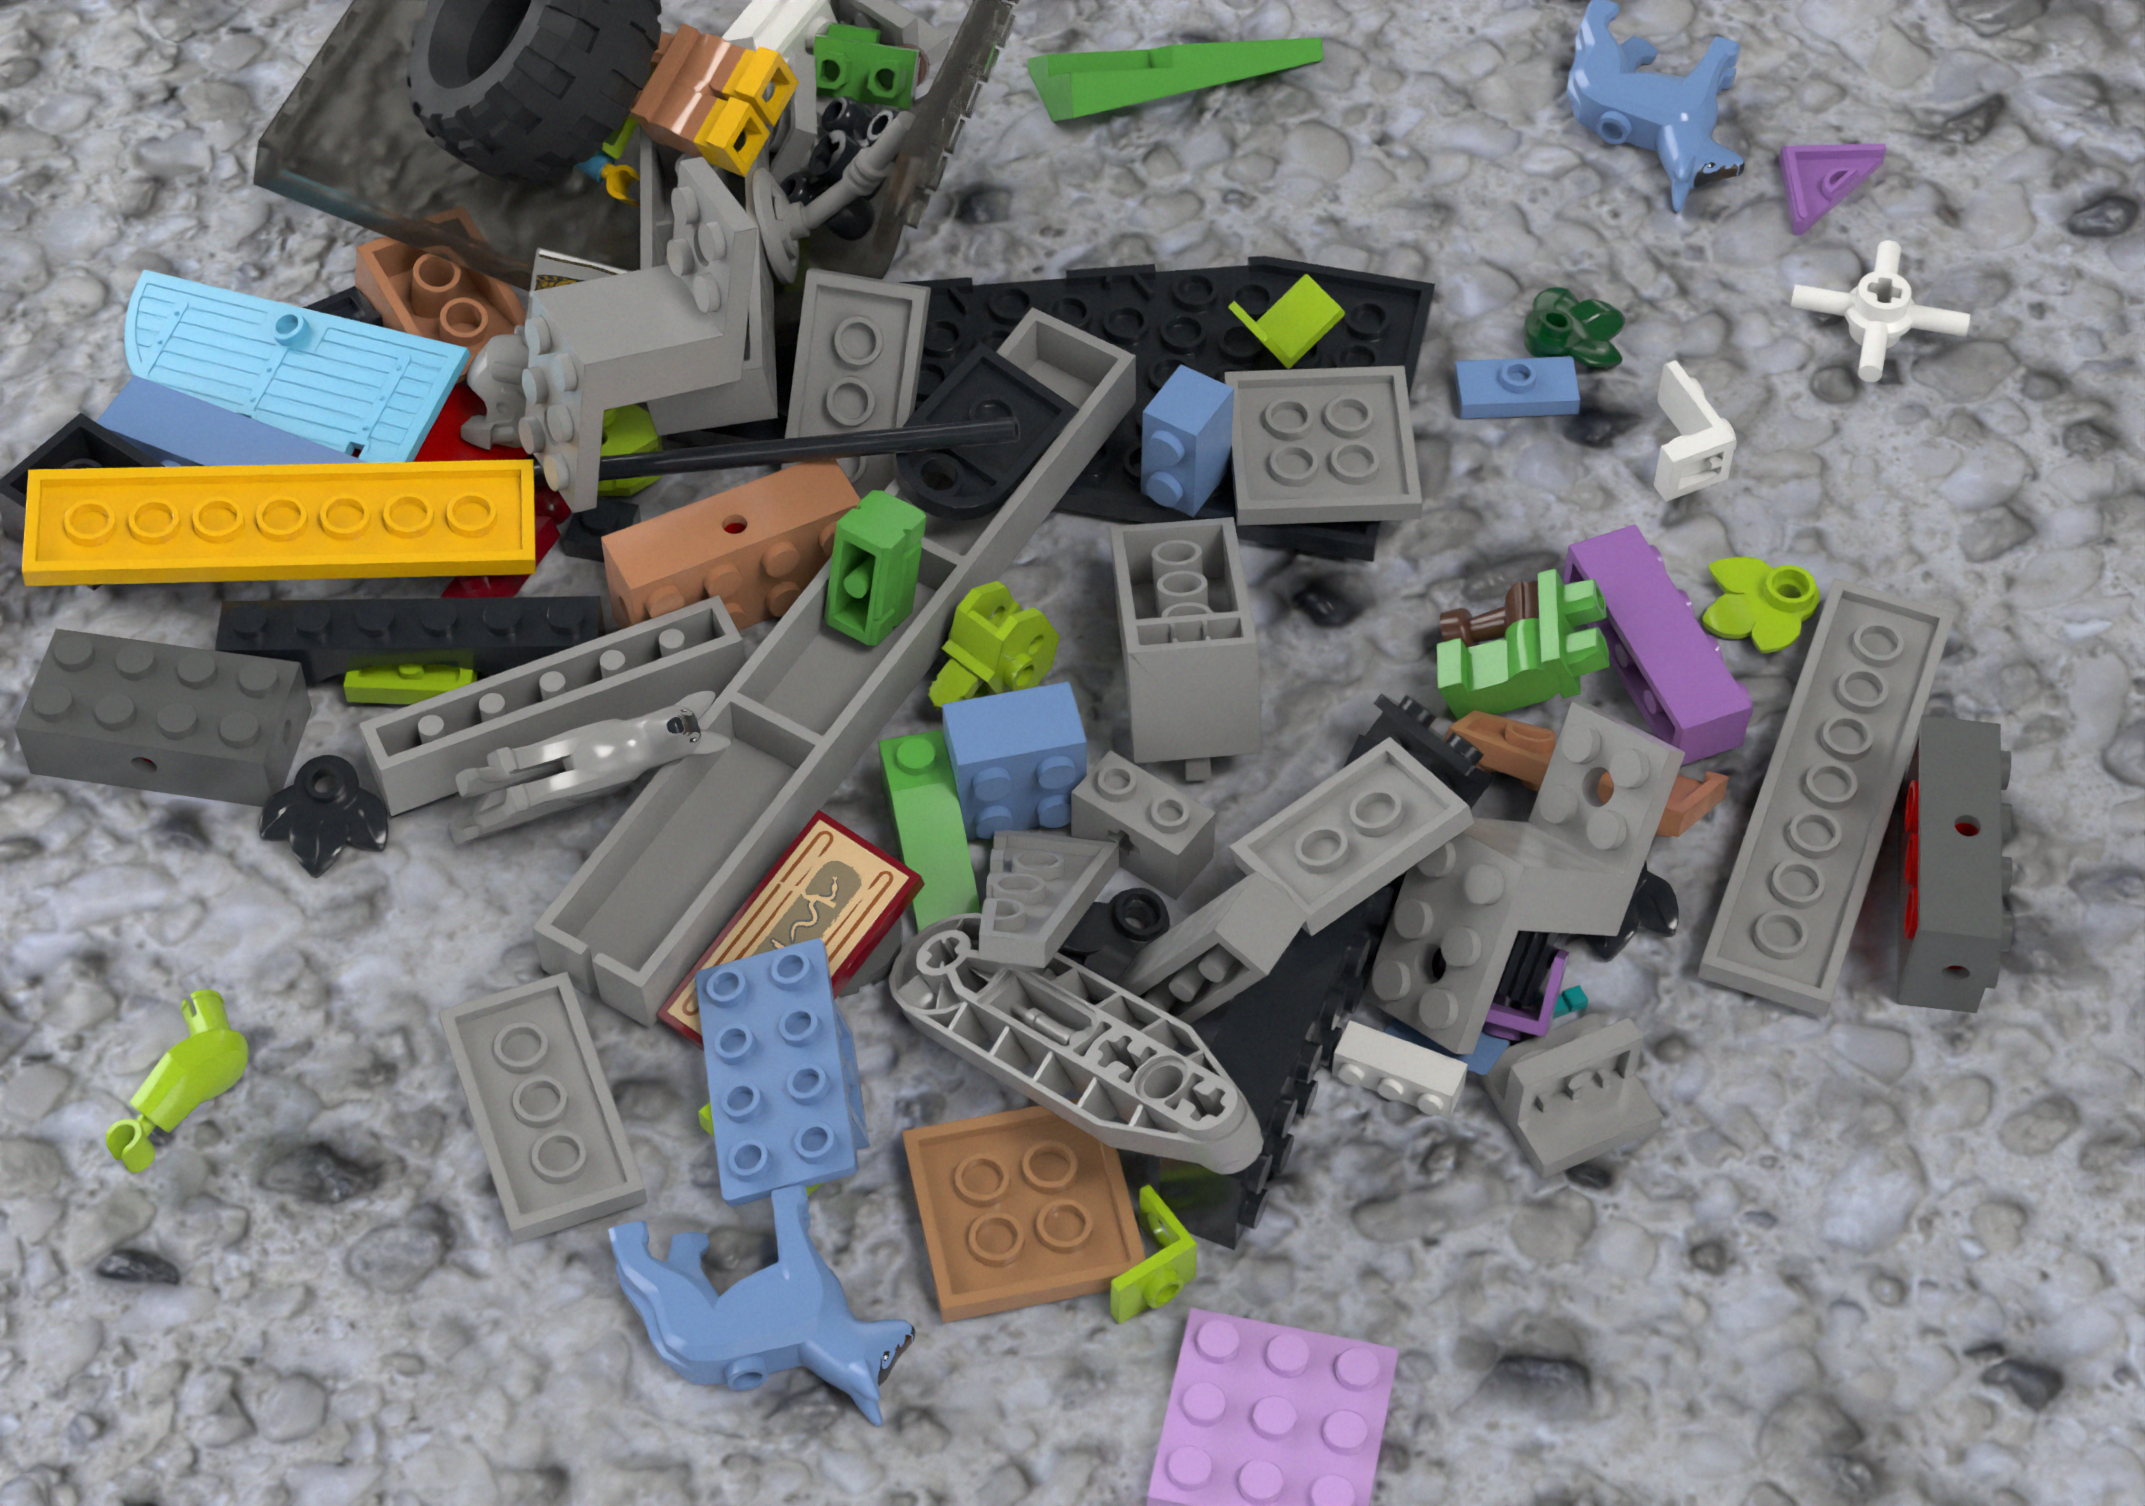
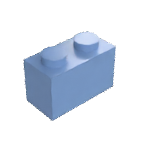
M1180 365L1143 411L1142 494L1151 497L1162 506L1173 507L1192 517L1195 516L1230 470L1234 388L1186 366Z

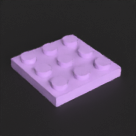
M1190 1308L1148 1490L1147 1506H1370L1399 1348Z

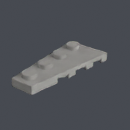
M1011 830L994 831V849L991 851L990 875L987 877L986 900H984L979 930V960L1001 962L1004 968L1020 972L1032 971L1039 967L1045 968L1119 868V843Z

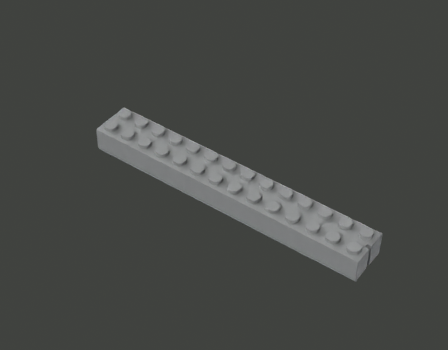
M1033 307L997 350V353L1079 408V412L1063 429L1019 487L995 511L983 517L965 521L946 520L924 512L927 518L924 537L920 540L922 542V551L912 613L898 627L893 626L892 632L877 646H868L827 625V622L824 620L832 562L831 556L698 721L700 729L722 734L728 737L732 743L727 748L708 755L686 756L664 764L532 927L543 970L552 975L567 971L572 986L590 996L598 987L603 1003L651 1029L658 1020L656 1013L818 809L820 810L942 653L943 650L941 648L948 641L957 606L972 588L997 581L1134 405L1136 402V355ZM929 472L921 477L923 482L934 490H947L954 486L951 478L941 472ZM894 478L884 492L915 506L905 497Z

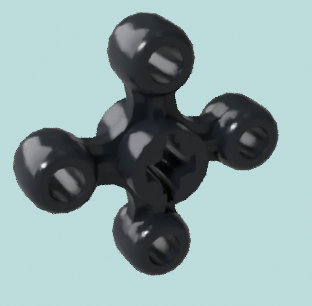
M839 96L829 103L821 118L822 129L827 135L816 145L809 160V171L813 176L810 177L804 173H793L780 184L790 204L801 201L805 207L843 178L844 169L862 148L871 147L900 111L892 108L885 109L874 117L869 109L850 96ZM920 128L917 129L890 162L903 163L916 153L922 141ZM886 176L871 194L867 196L860 195L825 221L823 225L845 241H857L865 236L875 220L874 207L869 201L881 189Z

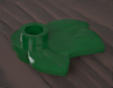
M1563 287L1548 288L1534 298L1532 304L1533 312L1526 317L1523 325L1524 345L1533 356L1546 358L1567 357L1569 355L1582 364L1591 367H1611L1622 363L1623 358L1620 352L1609 342L1624 327L1625 317L1620 310L1607 302L1595 299L1579 302L1569 289Z

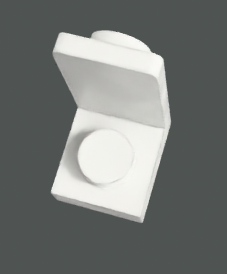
M1676 360L1664 364L1657 400L1681 433V436L1674 438L1660 448L1654 487L1665 502L1728 479L1733 452L1736 449V436L1730 423L1725 418H1720L1705 399L1699 382L1693 377L1689 378Z

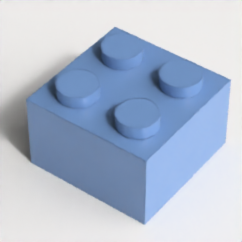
M1070 681L942 704L943 736L955 779L967 841L979 838L994 839L995 831H1023L1044 826L1056 828L1071 822L1072 791L1087 776V740Z

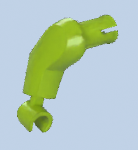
M202 989L190 994L197 1014L194 1013L189 1000L184 999L182 1001L180 1009L190 1037L180 1041L165 1053L129 1103L141 1112L136 1120L123 1119L117 1121L106 1132L107 1148L114 1159H121L131 1173L141 1172L153 1162L156 1152L148 1136L156 1126L169 1133L199 1104L211 1100L230 1089L241 1078L246 1069L249 1045L242 1034L231 1030L223 997L217 991Z

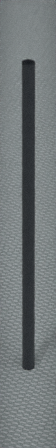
M1005 417L600 456L598 481L1018 442L1020 440V424L1017 417ZM539 462L533 463L534 487L549 486L541 464Z

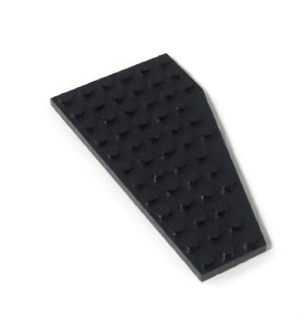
M1268 256L1248 257L1247 265L1158 272H1156L1155 264L1066 270V278L981 285H973L972 277L899 282L931 288L914 412L980 341L997 352L1033 307L1136 355V402L1055 507L1150 524L1233 517L1238 539L1374 562L1383 520L1237 526L1231 461L1229 472L1194 517L1173 507L1162 506L1151 497L1142 494L1143 411L1180 365L1186 366L1223 384L1225 372L1288 370L1228 306L1235 301L1257 322L1305 274H1308L1344 310L1345 315L1289 370L1404 366L1410 405L1434 300L1435 284ZM788 291L773 292L778 418L667 434L668 441L704 447L785 439L803 298H789Z

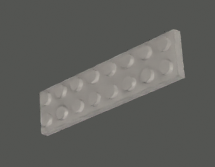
M1833 579L1701 960L1697 977L1823 1017L1827 1016L1955 612L1841 579Z

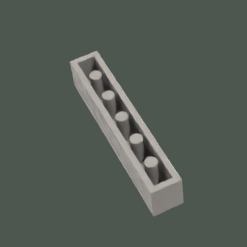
M720 596L711 597L359 723L369 769L390 815L394 816L459 792L456 775L466 769L488 767L487 755L497 749L529 746L569 730L604 720H628L675 705L686 696L701 691H713L716 694L715 698L719 697L745 664L743 639Z

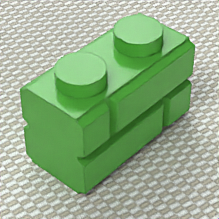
M872 490L858 503L857 509L852 508L837 521L824 615L827 625L868 646H877L892 632L893 626L898 627L912 613L922 551V542L920 540L924 537L927 518L923 510L882 490Z

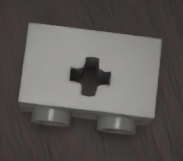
M1111 750L1072 791L1071 837L1119 843V866L1174 900L1179 898L1213 859L1216 812Z

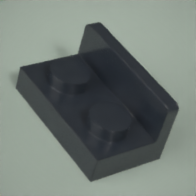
M1381 693L1373 704L1383 712L1365 736L1379 741H1384L1391 737L1403 749L1433 758L1432 774L1466 802L1471 810L1495 778L1478 764L1485 754L1454 731L1448 739L1440 735L1430 727L1437 717L1410 696L1405 695L1399 703Z

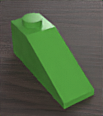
M942 729L878 741L881 787L899 861L920 874L925 883L910 903L917 934L930 924L952 915L976 912L981 914L955 779Z

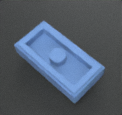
M1573 356L1455 362L1454 379L1460 419L1574 415L1579 413L1580 395Z

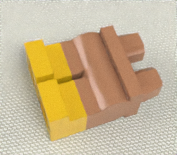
M682 23L676 34L661 32L658 50L654 51L650 63L651 69L655 71L648 83L645 84L643 91L639 90L629 108L631 112L628 117L638 122L652 141L665 146L670 145L696 158L704 157L708 163L746 177L770 135L765 124L775 126L799 81L777 51L761 46L758 47L757 51H752L733 45L713 34H700L697 28ZM769 82H772L775 86L773 96L768 102H765L762 94ZM741 131L746 133V142L743 148L737 152L733 145Z

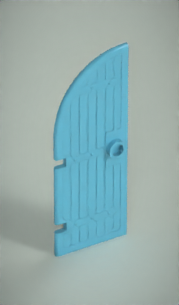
M143 270L133 290L124 327L125 353L132 376L142 377L350 456L355 448L361 449L362 452L358 459L369 463L414 461L471 356L466 347L149 270Z

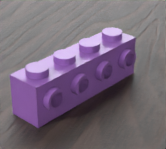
M1636 524L1569 545L1563 582L1566 585L1594 578L1606 599L1607 618L1587 623L1589 629L1599 627L1609 650V662L1655 737L1686 752L1681 766L1742 746L1749 717L1753 713V704L1749 691L1741 681H1735L1723 663V656L1718 642L1712 635H1706L1694 617L1693 606L1688 595L1681 589L1677 590L1666 573L1664 560L1658 548L1654 545H1648Z

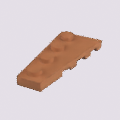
M1473 710L1448 727L1446 739L1454 731L1485 754L1478 763L1488 772L1500 771L1519 778L1523 786L1539 792L1557 744L1555 743L1556 734L1553 730ZM1608 771L1602 775L1598 784V795L1604 805L1610 800L1614 790V782ZM1707 771L1704 782L1677 775L1655 836H1675L1678 838L1724 799L1729 776Z

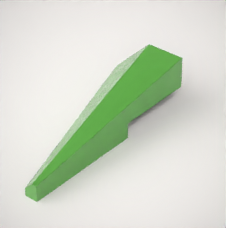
M1322 37L1176 44L1144 50L1046 54L1028 58V71L1051 121L1054 122L1323 60Z

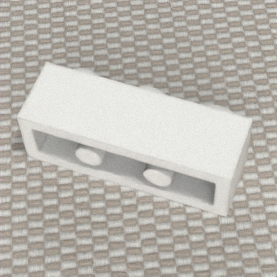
M1349 1020L1334 1052L1332 1075L1340 1078L1346 1084L1352 1086L1360 1085L1376 1091L1386 1099L1400 1100L1416 1106L1426 1114L1440 1115L1450 1119L1465 1085L1468 1064Z

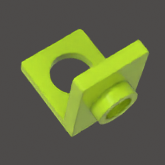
M1305 274L1257 322L1235 301L1228 306L1288 370L1345 315L1344 310L1308 274Z
M1150 1184L1140 1189L1139 1223L1161 1251L1111 1281L1110 1314L1118 1324L1123 1323L1149 1306L1156 1309L1168 1304L1181 1292L1186 1283L1195 1278L1196 1241ZM1158 1219H1159V1220L1161 1221V1223L1164 1225L1166 1231L1168 1232L1169 1237L1166 1235V1233H1165L1164 1230L1162 1229V1227H1161V1225H1160Z

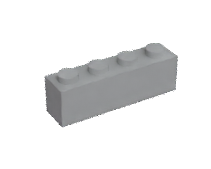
M1256 870L1141 949L1116 985L1190 1025L1266 977L1309 915L1293 902L1290 893L1282 885L1267 879ZM1133 1017L1129 1026L1140 1031L1147 1027L1148 1024Z

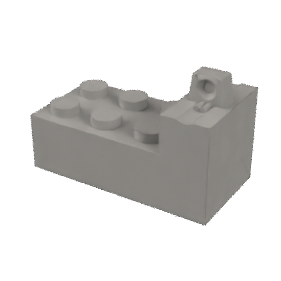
M1234 518L1110 527L1114 596L1127 683L1129 729L1134 763L1183 760L1186 781L1211 779L1210 757L1262 753L1258 640Z

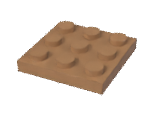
M1081 1097L1070 1099L1069 1101L1077 1105ZM1042 1105L902 1131V1146L942 1323L1110 1291L1113 1279L1146 1260L1117 1148L1106 1145Z

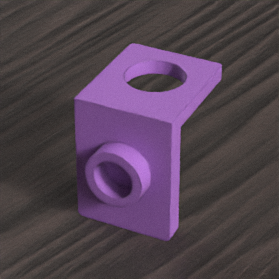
M1559 950L1554 958L1541 1012L1523 1007H1505L1492 1002L1484 1022L1483 1031L1511 1040H1522L1523 1032L1546 1037L1551 1028L1570 952Z

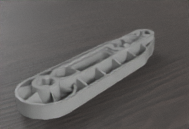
M976 912L952 915L930 924L910 939L896 957L889 977L891 995L904 1017L917 1031L1106 1145L1199 1163L1210 1171L1219 1174H1233L1241 1171L1252 1164L1260 1154L1263 1138L1256 1115L1245 1096L1194 1029L1064 955L1056 952L1045 968L1039 967L1038 969L1024 972L1008 970L1002 966L1001 962L979 960V942L973 944L971 941L979 940L982 914ZM1047 968L1060 975L1052 981L1043 977ZM1090 992L1103 999L1102 1002L1095 1006L1085 1000ZM1133 1017L1148 1024V1026L1138 1031L1129 1026ZM987 1038L995 1043L990 1053L978 1047L977 1044ZM1178 1042L1196 1052L1184 1057L1175 1052L1174 1049ZM1029 1063L1038 1068L1033 1079L1018 1070ZM1074 1089L1082 1094V1097L1076 1105L1062 1097V1095ZM1118 1115L1128 1121L1129 1125L1109 1120Z

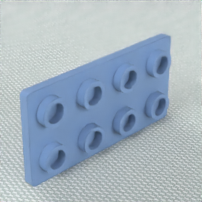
M816 938L699 970L695 975L721 1192L726 1204L734 1207L771 1197V1192L776 1189L798 1184L809 1187L856 1174L859 1170L856 1150L869 1147L870 1144L853 1032L834 1000L827 948L823 941Z

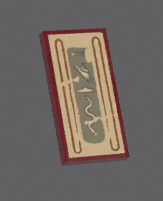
M818 809L659 1009L656 1016L662 1024L704 1052L695 980L696 973L702 969L816 938L821 939L827 948L835 1000L923 888L925 883L921 875Z

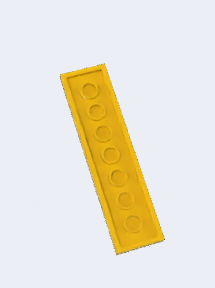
M533 459L28 470L22 575L25 586L536 574Z

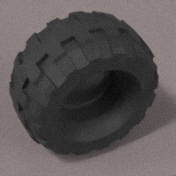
M428 0L429 5L422 21L417 23L411 41L413 46L412 57L407 61L406 80L407 86L411 88L408 92L409 102L414 115L421 120L425 133L434 138V143L474 169L503 183L516 184L519 181L525 184H539L544 182L545 179L549 181L558 179L573 172V167L579 162L589 161L603 148V142L614 130H618L630 114L629 108L639 90L643 91L651 73L650 63L653 53L659 47L661 23L658 22V16L662 13L661 1Z

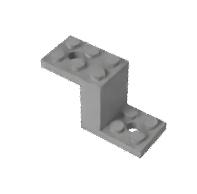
M704 157L680 161L678 187L673 189L671 195L675 220L673 239L669 240L667 244L669 264L533 291L531 318H528L525 322L529 361L528 368L522 371V387L526 397L525 417L519 420V435L525 451L528 454L533 453L543 467L549 487L553 491H559L573 513L596 508L604 410L741 381L758 227Z
M1572 701L1528 822L1473 818V825L1407 870L1362 998L1453 1053L1473 1054L1518 931L1618 935L1686 752L1589 703ZM1608 771L1614 782L1612 797L1604 805L1598 795V784L1602 775ZM1438 948H1441L1442 955L1446 961V970L1443 977L1438 981L1433 974L1432 960Z

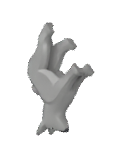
M697 692L686 696L675 705L628 720H604L569 730L529 746L513 749L505 747L491 752L487 755L488 767L480 769L470 768L456 775V783L461 798L484 795L477 802L474 815L448 824L454 843L457 846L469 843L478 838L588 805L631 784L646 770L686 756L708 755L727 748L732 743L728 737L716 732L700 729L697 721L713 703L716 696L715 692Z

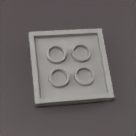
M1404 366L1225 372L1224 384L1234 388L1231 468L1237 526L1421 519L1422 496Z

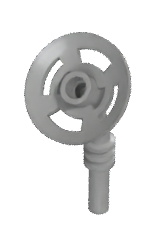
M901 111L871 147H865L859 151L844 169L843 178L805 207L801 201L790 204L778 181L765 167L754 170L752 177L753 199L761 237L773 271L783 285L792 284L795 281L799 264V239L810 236L811 229L819 227L860 195L867 196L871 194L889 173V162L919 128V121L914 114L909 111ZM772 195L774 197L775 208H773Z

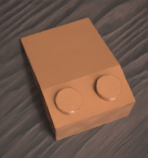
M463 207L356 247L355 286L382 316L384 328L466 347L469 350L471 356L456 383L467 379L468 367L482 347L487 345L490 338L500 334H514L516 325L525 326V309Z

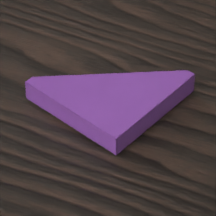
M1886 145L1781 146L1779 164L1793 234L1803 235L1877 170L1884 162Z

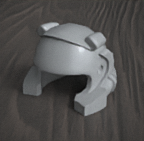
M516 325L514 334H500L490 338L487 345L482 347L468 367L467 383L485 402L488 410L486 416H472L461 426V438L478 447L491 450L494 444L512 448L523 446L519 435V420L525 417L526 397L522 387V371L528 368L529 347L523 343L525 326Z

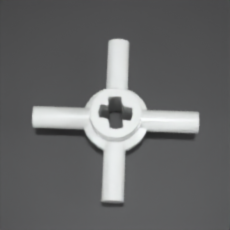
M1891 240L1883 241L1878 245L1874 272L1865 275L1860 280L1859 285L1850 293L1795 284L1790 307L1845 316L1849 323L1851 337L1862 346L1858 375L1867 382H1875L1882 377L1886 349L1894 346L1900 340L1901 335L1905 334L1910 328L1966 337L1970 321V314L1915 305L1911 298L1910 285L1904 278L1897 275L1901 246Z

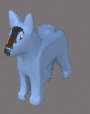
M1591 0L1577 32L1575 60L1569 73L1566 91L1577 122L1595 131L1604 141L1610 144L1626 142L1657 152L1661 164L1671 179L1672 202L1676 213L1682 210L1691 189L1703 187L1718 180L1740 176L1744 172L1743 158L1711 138L1718 117V101L1716 97L1722 89L1731 88L1735 80L1737 68L1732 67H1735L1739 59L1740 44L1719 36L1715 37L1702 59L1687 77L1657 72H1636L1642 64L1653 63L1658 50L1647 40L1635 35L1619 45L1608 29L1609 23L1616 19L1620 11L1619 5L1608 0Z
M798 1184L771 1192L774 1208L773 1219L778 1244V1262L738 1281L722 1296L718 1295L701 1270V1259L710 1247L707 1233L687 1232L672 1235L667 1262L651 1256L647 1246L649 1232L645 1221L640 1220L609 1229L610 1243L617 1261V1277L623 1293L642 1318L651 1344L662 1363L669 1365L671 1369L693 1385L727 1384L730 1389L738 1391L749 1390L762 1385L767 1381L769 1373L804 1365L826 1382L850 1394L860 1410L874 1425L879 1427L882 1425L883 1419L878 1404L881 1394L878 1387L887 1380L899 1357L913 1343L916 1330L906 1320L883 1319L866 1322L855 1318L850 1311L839 1279L833 1270L828 1268L809 1236L808 1230L811 1227L809 1201L804 1185Z

